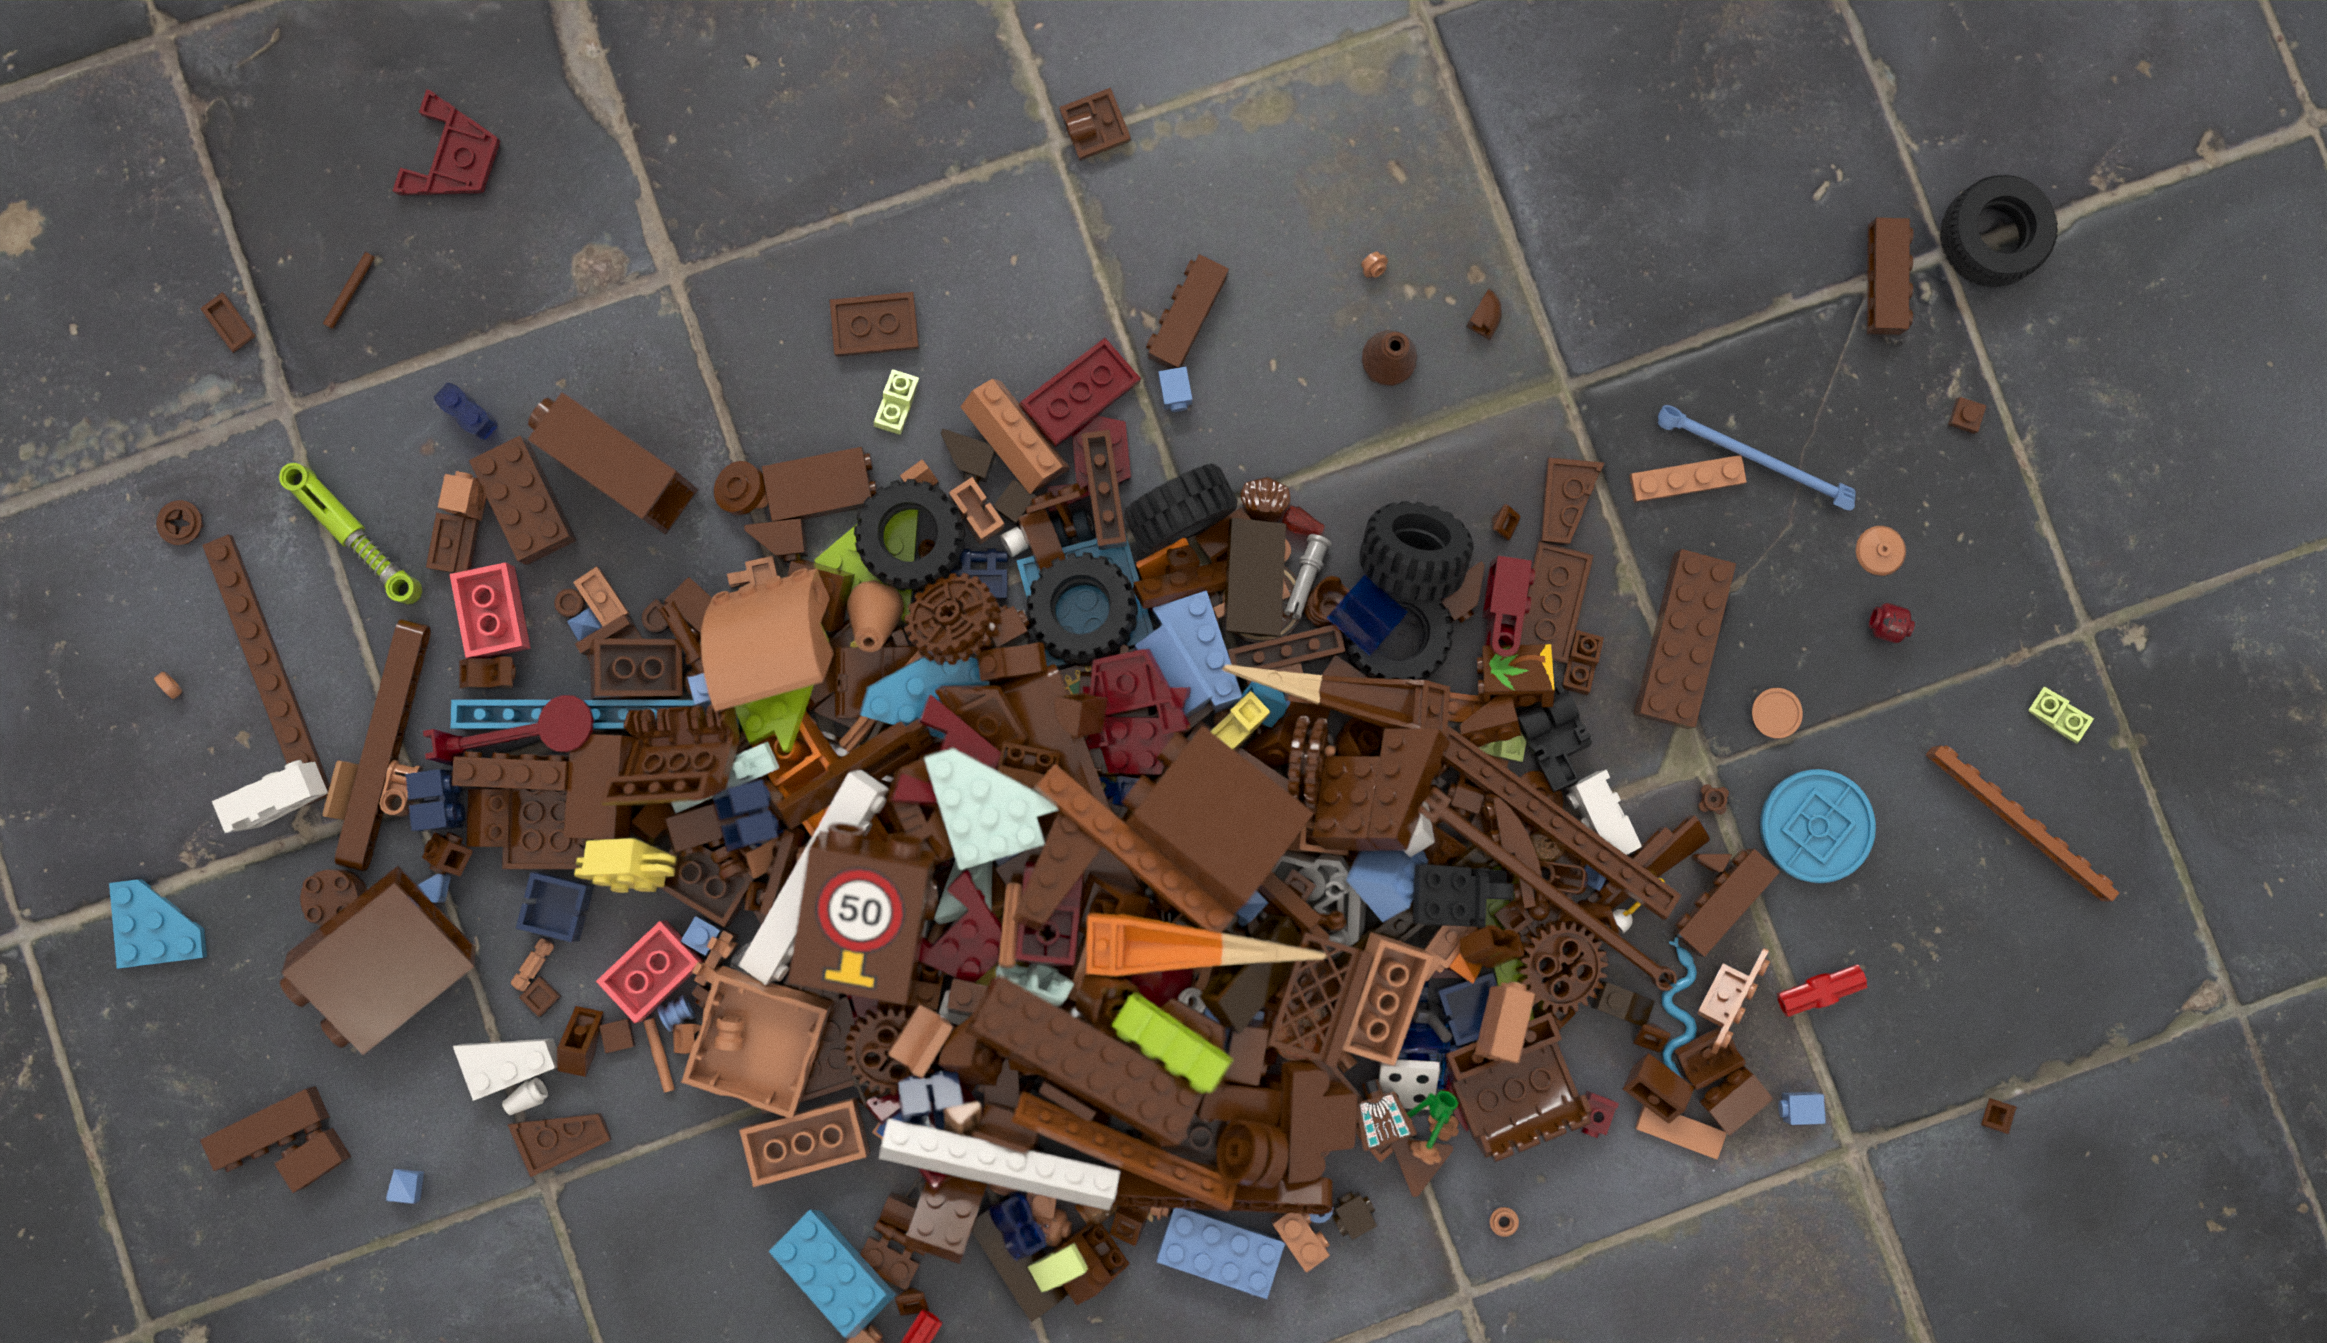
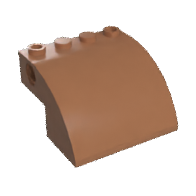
M806 568L799 569L788 577L781 578L780 576H775L768 579L764 584L757 586L747 584L736 592L728 593L723 591L712 597L702 623L701 654L705 681L715 712L824 681L833 651L820 623L830 597L817 568L809 571Z

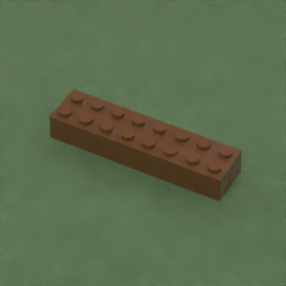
M1002 975L991 980L965 1030L967 1034L1168 1147L1180 1144L1204 1094L1193 1088L1188 1081Z

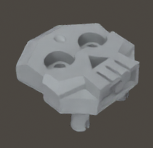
M1285 851L1271 871L1282 882H1284L1292 869L1305 878L1313 880L1316 888L1306 903L1316 913L1330 914L1333 911H1341L1346 919V926L1341 931L1334 932L1322 928L1329 935V940L1348 946L1358 942L1365 931L1366 902L1346 881L1351 868L1344 860V856L1323 853L1317 858L1300 852ZM1338 899V905H1337V908H1336V907L1332 904V902H1334V901H1336V900ZM1263 910L1259 912V919H1261V921L1264 920V918L1260 916L1263 913ZM1325 945L1328 951L1333 949V947ZM1341 950L1330 957L1335 959L1343 951Z

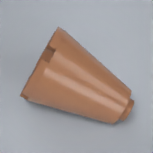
M872 580L862 582L852 590L847 600V612L855 643L861 650L866 652L879 650L901 620L904 603L901 594L895 587L880 584V581Z

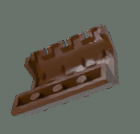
M1552 1013L1528 1021L1519 1063L1500 1062L1475 1055L1477 1042L1445 1054L1450 1084L1471 1136L1485 1158L1491 1156L1495 1162L1514 1155L1512 1147H1515L1520 1153L1540 1145L1539 1136L1547 1142L1567 1134L1566 1125L1572 1132L1590 1124L1588 1116H1590V1111H1592L1586 1095H1579L1557 1044L1562 1038Z

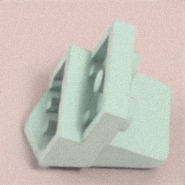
M998 963L996 967V977L1002 975L1056 1007L1066 1000L1074 987V983L1070 979L1059 974V969L1049 965L1030 963L1028 968L1015 964L1014 968L1007 969L1001 968Z

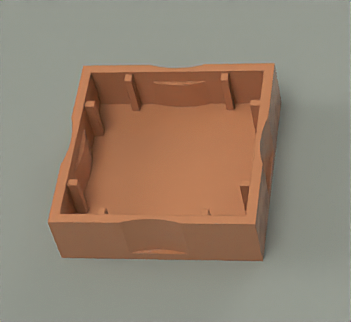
M722 966L715 974L703 1012L702 1028L693 1044L681 1082L718 1095L736 1097L750 1103L752 1106L792 1119L799 1109L833 1002L774 982L765 985L750 974ZM737 1015L746 1019L745 1029L741 1035L744 1039L742 1050L724 1051L714 1047V1038L718 1035L716 1018L718 1016Z

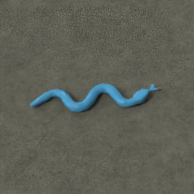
M1675 937L1674 942L1669 941V944L1676 947L1679 962L1687 968L1688 973L1684 978L1677 980L1676 984L1671 983L1672 989L1663 991L1661 995L1662 1006L1667 1014L1685 1024L1686 1031L1683 1035L1672 1039L1665 1045L1662 1056L1665 1066L1683 1078L1676 1064L1672 1061V1054L1677 1048L1695 1039L1697 1025L1695 1019L1688 1012L1675 1006L1672 999L1676 993L1693 984L1696 980L1697 970L1693 963L1692 955L1687 949L1685 950L1678 945V938Z

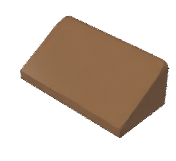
M339 760L336 762L322 813L324 817L345 819L359 764Z
M979 1102L949 1107L944 1110V1130L946 1132L971 1137L973 1130L981 1124V1104Z

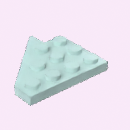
M955 748L925 756V762L959 870L1045 844L1037 816L1059 809L1040 793Z

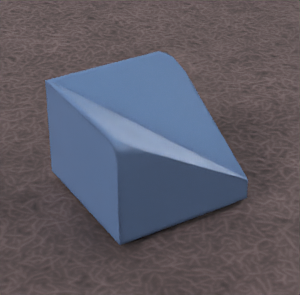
M1257 891L1235 913L1239 917L1238 923L1242 927L1251 922L1268 904Z
M394 1169L386 1201L413 1204L420 1201L424 1172Z

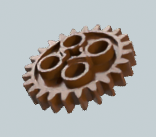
M1557 920L1554 927L1553 924L1546 922V931L1538 927L1535 928L1537 937L1534 938L1528 935L1527 939L1531 944L1529 946L1522 945L1523 951L1526 952L1525 956L1517 959L1523 962V966L1515 968V971L1524 976L1520 977L1517 982L1526 985V991L1535 993L1533 1003H1538V1007L1542 1010L1548 1007V1011L1554 1014L1558 1009L1563 1014H1567L1569 1006L1577 1012L1579 1002L1587 1007L1588 1001L1586 998L1588 996L1597 998L1593 991L1594 988L1603 989L1602 984L1598 980L1599 978H1607V975L1601 972V968L1608 966V963L1600 960V958L1607 953L1602 949H1598L1602 942L1598 939H1593L1595 935L1589 930L1586 931V928L1581 924L1576 926V923L1568 920L1565 926L1563 921ZM1570 941L1569 950L1563 953V945ZM1546 957V966L1543 969H1539L1540 961ZM1584 964V972L1577 977V969ZM1561 981L1560 990L1554 993V985Z
M890 1003L888 1011H884L883 1007L878 1005L876 1014L868 1009L866 1012L867 1019L858 1016V1026H850L851 1035L846 1036L847 1046H845L844 1055L848 1056L846 1065L853 1066L851 1070L852 1076L860 1074V1084L867 1080L869 1081V1090H872L877 1085L880 1086V1094H883L886 1088H890L892 1095H895L896 1089L899 1088V1081H904L905 1078L910 1076H917L911 1072L909 1066L891 1056L888 1057L884 1069H879L887 1059V1051H890L900 1031L905 1027L916 1008L907 1013L903 1004L899 1011L895 1010L893 1003ZM888 1028L891 1029L893 1032L890 1034H884L880 1030ZM869 1052H875L879 1054V1056L869 1057L866 1054ZM938 1054L935 1056L934 1060L932 1061V1063L930 1064L929 1068L927 1069L922 1078L925 1077V1079H928L927 1073L934 1074V1064L939 1062ZM899 1064L904 1066L905 1068L897 1070L894 1069L892 1066Z

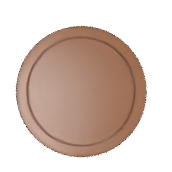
M1874 526L1864 531L1859 537L1856 544V556L1860 565L1867 572L1884 576L1894 573L1901 567L1906 556V547L1902 537L1892 528Z
M1771 688L1762 692L1756 698L1752 708V717L1754 724L1764 735L1771 738H1785L1799 728L1803 717V710L1799 699L1792 692L1783 688Z

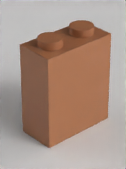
M1501 982V986L1490 988L1475 1055L1500 1062L1519 1063L1535 993L1526 991L1527 986L1515 982Z

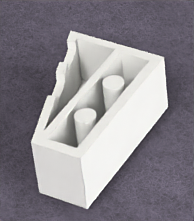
M1607 770L1594 772L1567 787L1566 789L1569 794L1566 795V798L1574 810L1578 809L1582 817L1579 820L1626 855L1642 847L1628 816L1624 815L1618 804L1621 800L1617 792L1612 793L1606 782V779L1610 778Z
M553 1038L466 1043L453 1046L473 1101L557 1068V1047Z

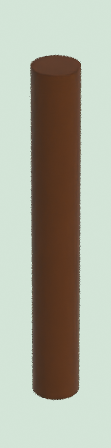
M367 252L364 253L322 324L331 329L334 328L376 257Z

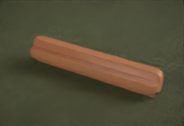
M1008 883L1006 885L999 966L1007 969L1014 968L1019 922L1012 920L1022 895V885L1018 883Z

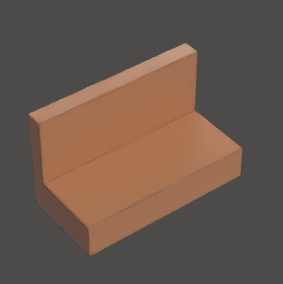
M918 1004L888 1055L909 1066L913 1074L922 1078L953 1029V1026L946 1018Z

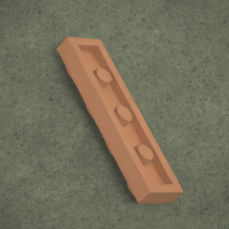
M1742 455L1629 475L1634 503L1742 485L1747 482Z

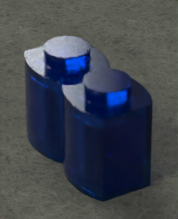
M447 382L434 396V400L441 410L455 418L465 431L481 440H485L498 426L492 414L476 404L475 400L468 393L452 383Z
M1022 1194L1013 1195L990 1207L992 1220L997 1229L1004 1234L1006 1249L1014 1259L1019 1260L1030 1256L1046 1246L1044 1232L1039 1224L1033 1220L1030 1204Z

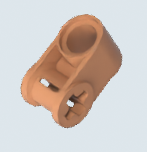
M397 760L391 761L387 769L386 781L380 798V806L385 813L399 817L410 813L409 805H414L415 799L408 800L406 777L401 776V774L423 772L422 766L410 767L400 764ZM400 796L402 805L398 810H394L392 801L395 797Z

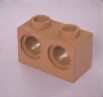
M456 471L455 476L448 474L444 476L438 508L455 516L482 521L487 497L478 478H474L473 475Z

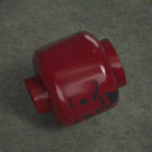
M1891 603L1875 607L1869 620V628L1872 629L1873 635L1876 638L1892 643H1900L1905 637H1910L1915 627V622L1911 620L1910 611L1907 608Z

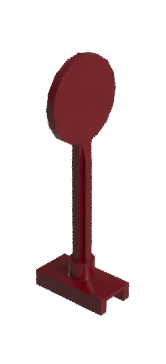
M561 695L551 699L543 707L538 722L534 724L464 738L436 729L423 731V737L432 739L433 752L425 753V758L453 766L454 757H463V753L467 749L540 735L541 740L547 747L558 752H572L581 748L588 741L593 731L594 718L591 708L584 700L572 695Z

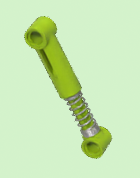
M289 463L281 469L279 474L281 485L289 490L343 547L347 546L353 549L354 554H359L358 558L364 560L365 565H369V570L374 571L375 576H380L379 580L384 584L389 598L407 605L419 600L422 594L420 582L409 576L404 570L399 569L398 566H395V563H390L389 557H384V552L379 551V546L375 547L373 545L374 541L368 540L369 536L364 532V526L316 478L312 470L298 463ZM298 473H302V481L295 485L294 477ZM310 492H312L326 506V508H324ZM407 582L409 586L408 592L401 596L399 588L403 583Z

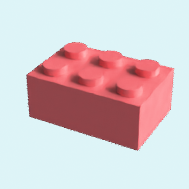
M505 562L450 574L466 658L485 659L531 649L515 566Z
M667 920L659 921L596 981L634 1023L643 1021L693 974L692 970L697 962H705L693 948L681 942L683 937Z

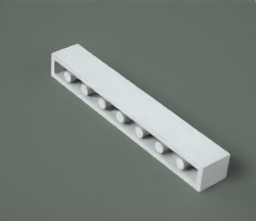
M862 770L850 772L847 775L738 966L765 985L784 978L789 970L787 964L793 955L809 846L820 831L828 832V826L833 823H848L864 829L865 836L871 829L872 823L870 821L873 815L878 813L886 802L884 796L889 790L887 787Z
M888 1119L879 1159L1106 1210L1110 1209L1115 1199L1120 1172L1033 1151L1023 1154L984 1140Z

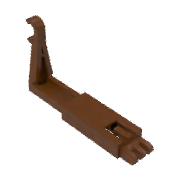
M919 719L907 726L899 721L828 765L827 769L829 772L787 798H784L765 775L758 777L755 781H763V785L768 788L770 793V805L791 830L830 806L850 772L862 770L879 781L919 756V752L932 745L934 740L932 735H930L929 728L920 724Z
M1270 871L1256 890L1268 902L1262 910L1267 915L1272 913L1290 918L1301 938L1303 932L1329 939V935L1317 925L1322 917ZM1311 940L1308 941L1307 947L1309 950L1321 951L1322 948L1319 943Z

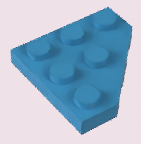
M144 880L109 883L117 969L207 957L204 928L181 913L182 911L168 899L161 897L152 890L151 886Z

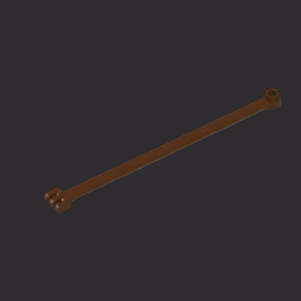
M1436 787L1431 792L1439 798L1438 801L1434 802L1428 796L1424 799L1432 807L1431 810L1428 811L1423 806L1418 807L1417 811L1430 821L1435 823L1439 817L1649 975L1653 984L1659 989L1667 991L1673 988L1664 979L1659 980V976L1664 972V977L1676 984L1677 975L1667 966H1659L1447 805L1451 802V799Z

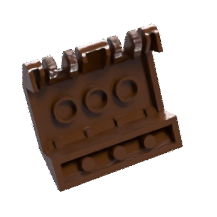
M709 705L706 709L707 715H705L704 709L701 706L661 708L656 712V719L655 712L651 709L629 711L623 727L635 740L624 776L607 778L600 803L605 806L701 801L725 790L740 740L735 707L715 712L713 706Z

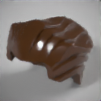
M1268 476L1246 482L1241 491L1243 510L1251 520L1278 522L1290 503L1289 488Z
M1326 577L1308 595L1304 612L1307 618L1318 627L1336 623L1347 616L1353 595L1348 588L1341 584L1342 581L1339 577Z

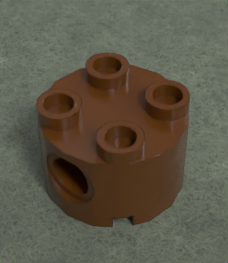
M327 869L316 872L304 880L301 889L300 904L307 921L322 926L363 894L367 887L362 879H359L355 873L349 870Z
M1085 974L1077 993L1075 1009L1096 1030L1109 1037L1118 1036L1116 1034L1117 1029L1112 1024L1129 997L1134 993L1142 997L1143 995L1123 975Z

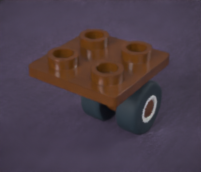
M1074 483L1058 490V494L1054 496L1052 491L1040 494L1036 498L1031 499L1032 504L1025 508L1026 512L1030 513L1052 505L1056 506L1060 515L1051 517L1050 521L1062 548L1072 545L1071 538L1078 536L1082 542L1095 538V528L1088 510L1082 507L1074 510L1071 515L1067 504L1068 500L1080 497L1089 491L1087 485L1080 487L1079 483Z

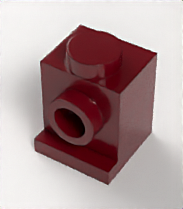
M1586 1091L1585 1095L1592 1111H1590V1116H1588L1590 1124L1584 1126L1581 1132L1598 1138L1599 1133L1607 1135L1619 1103ZM1596 1112L1602 1113L1599 1122L1593 1120V1115Z

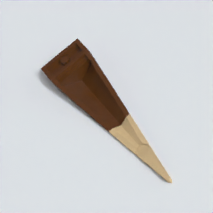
M1225 665L1222 668L1227 673L1387 729H1440L1447 738L1450 686L1427 680L1326 676Z

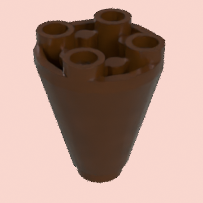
M1385 330L1376 333L1368 339L1362 352V364L1364 371L1372 382L1393 386L1401 384L1411 377L1417 366L1418 355L1415 345L1408 336L1399 331Z

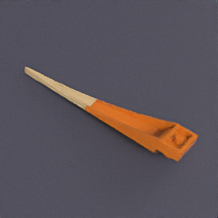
M1090 913L1087 918L1086 974L1119 976L1183 968L1313 960L1326 957L1324 952L1124 914Z

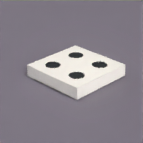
M1397 1060L1395 1066L1381 1062L1378 1080L1383 1094L1395 1091L1403 1108L1413 1109L1423 1102L1429 1093L1436 1094L1440 1070L1439 1062ZM1429 1105L1423 1110H1430Z

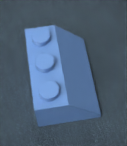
M1168 621L1137 643L1132 651L1149 648L1170 687H1191L1190 696L1186 699L1183 709L1186 718L1204 709L1214 694Z
M1402 850L1359 851L1346 881L1381 921L1384 922L1409 908L1414 897V866L1417 864L1426 865L1428 859L1423 850L1412 857H1409Z

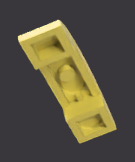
M1250 691L1230 710L1231 713L1210 732L1235 750L1271 712Z

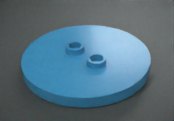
M1814 769L1788 776L1770 792L1762 808L1760 833L1767 854L1783 872L1801 881L1828 883L1847 877L1866 860L1875 839V816L1869 799L1852 780L1833 771Z

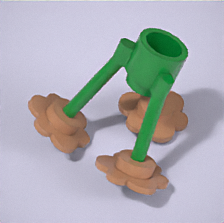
M1440 1091L1436 1096L1429 1093L1423 1102L1407 1112L1412 1122L1411 1117L1429 1105L1430 1115L1428 1123L1430 1124L1429 1131L1432 1134L1428 1142H1412L1410 1144L1413 1155L1421 1158L1427 1164L1440 1163L1441 1161L1440 1152L1434 1146L1437 1137L1442 1141H1447L1451 1136H1457L1459 1132L1457 1128L1459 1121L1455 1116H1451L1457 1108L1458 1101L1453 1094L1447 1091Z

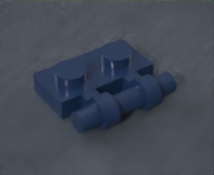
M964 548V553L961 552L959 558L960 562H962V570H951V574L956 573L960 577L963 573H967L971 579L976 576L982 583L985 582L990 589L989 592L996 599H1008V570H996L997 562H1008V551H997L996 548H988L987 551H971V548ZM971 562H987V570H971Z

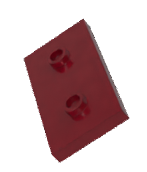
M1104 338L1023 399L1019 406L1054 447H1057L1140 383L1141 378L1110 342Z

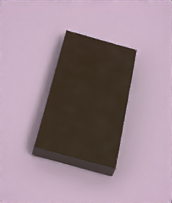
M1239 518L1229 519L1223 632L1271 637L1281 636L1286 524Z

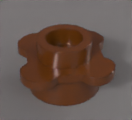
M1709 784L1703 785L1701 787L1702 800L1698 804L1699 809L1702 812L1709 810L1715 811L1718 815L1724 814L1727 809L1725 805L1729 795L1727 788H1712ZM1712 797L1716 798L1715 802L1711 801Z

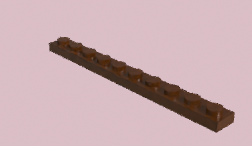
M228 534L203 544V549L286 763L289 764L301 760L302 763L315 762L328 792L330 787L234 537ZM327 794L304 806H309L313 803L326 799Z
M1448 726L1447 739L1450 744L1447 752L1444 751L1441 759L1486 792L1499 797L1512 811L1662 920L1669 917L1682 896Z

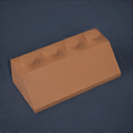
M991 379L971 391L960 408L1029 494L1034 493L1070 469V466L1046 436L1020 408L1018 401L1002 381Z

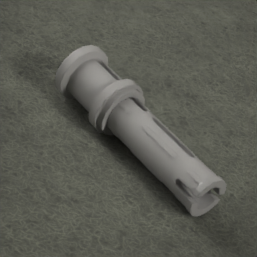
M1308 535L1307 549L1305 554L1299 559L1301 569L1287 607L1284 610V614L1288 617L1293 613L1291 617L1293 619H1301L1315 576L1323 569L1324 564L1322 561L1326 550L1331 548V541L1323 536Z

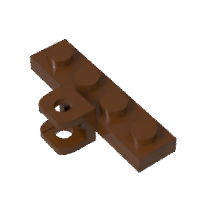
M1189 545L1168 549L1167 560L1170 565L1166 566L1165 575L1133 582L1134 593L1143 609L1159 606L1204 591L1212 593L1224 590L1226 588L1227 560L1199 566L1200 559ZM1184 554L1186 557L1179 558L1176 555Z

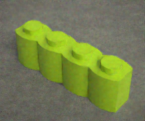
M1137 993L1129 997L1112 1024L1117 1029L1116 1034L1128 1042L1136 1041L1142 1046L1140 1050L1145 1055L1156 1059V1057L1161 1058L1166 1063V1069L1177 1076H1180L1181 1073L1191 1080L1190 1085L1202 1093L1214 1091L1233 1062V1059L1225 1052L1208 1043L1200 1035L1185 1027L1178 1020L1160 1010L1149 1000Z

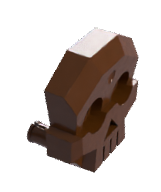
M922 759L901 767L894 773L891 786L884 797L886 799L884 805L897 834H908L922 839V850L936 852L934 865L954 858L955 854L939 805L890 802L898 778L902 773L928 783L930 778L926 762ZM922 811L929 813L926 820L922 814Z

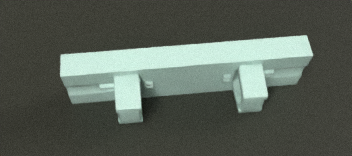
M768 742L735 756L726 789L745 784L779 769ZM706 800L671 803L675 813H678Z

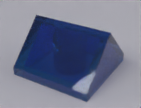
M1364 575L1328 615L1327 619L1370 656L1408 612Z

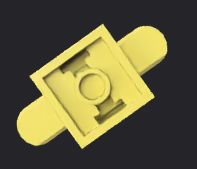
M634 838L586 841L584 857L576 859V865L582 868H576L574 876L585 880H593L592 883L596 885L611 886L610 890L614 892L627 893L629 888L650 892L652 887H664L666 876H674L675 869L669 866L676 865V857Z

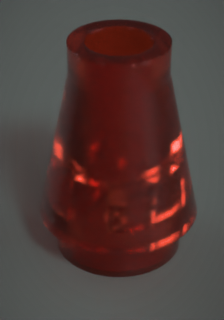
M1290 505L1281 522L1286 524V531L1305 536L1310 534L1321 536L1325 528L1324 524L1316 520L1299 505L1297 507Z

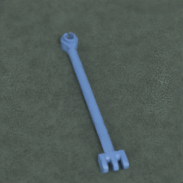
M1664 405L1658 414V424L1664 429L1684 428L1834 498L1833 504L1845 510H1852L1855 507L1856 492L1851 487L1839 483L1837 487L1693 421L1673 406Z

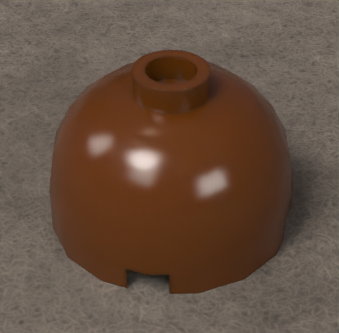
M1356 717L1351 718L1343 725L1336 737L1337 755L1380 757L1384 728L1379 725L1374 726L1370 722Z

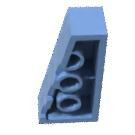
M1207 591L1152 608L1153 616L1160 626L1169 621L1214 694L1209 704L1215 713L1233 708L1242 699V694L1235 675L1222 670L1225 665H1231Z

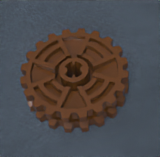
M952 573L947 579H943L941 576L933 585L928 583L924 586L925 591L923 593L918 592L914 596L916 602L909 604L907 608L910 614L905 616L904 621L908 625L905 627V632L910 636L909 640L913 645H916V649L921 656L924 655L925 659L929 662L934 660L937 665H943L945 661L949 665H956L957 660L962 659L963 662H966L971 654H980L981 647L983 645L989 646L992 642L990 636L997 634L998 628L996 624L1001 622V616L998 613L1001 610L1000 606L995 602L996 598L989 592L988 586L985 582L982 583L976 576L971 579L967 573H963L960 577L956 573Z
M1301 716L1296 723V730L1294 731V739L1292 741L1288 773V793L1302 804L1305 799L1306 807L1313 813H1316L1326 758L1324 749L1328 746L1329 741L1327 719L1319 718L1312 729L1309 718Z

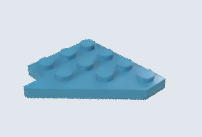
M923 656L868 686L859 715L892 725L901 721L907 726L921 717L927 697L930 694L942 703L935 692L939 686H989L990 681H981L978 659L969 657V660L963 662L962 659L957 660L956 665H949L947 661L943 665H937L934 660L929 662ZM928 727L930 735L941 739L944 738L945 733Z

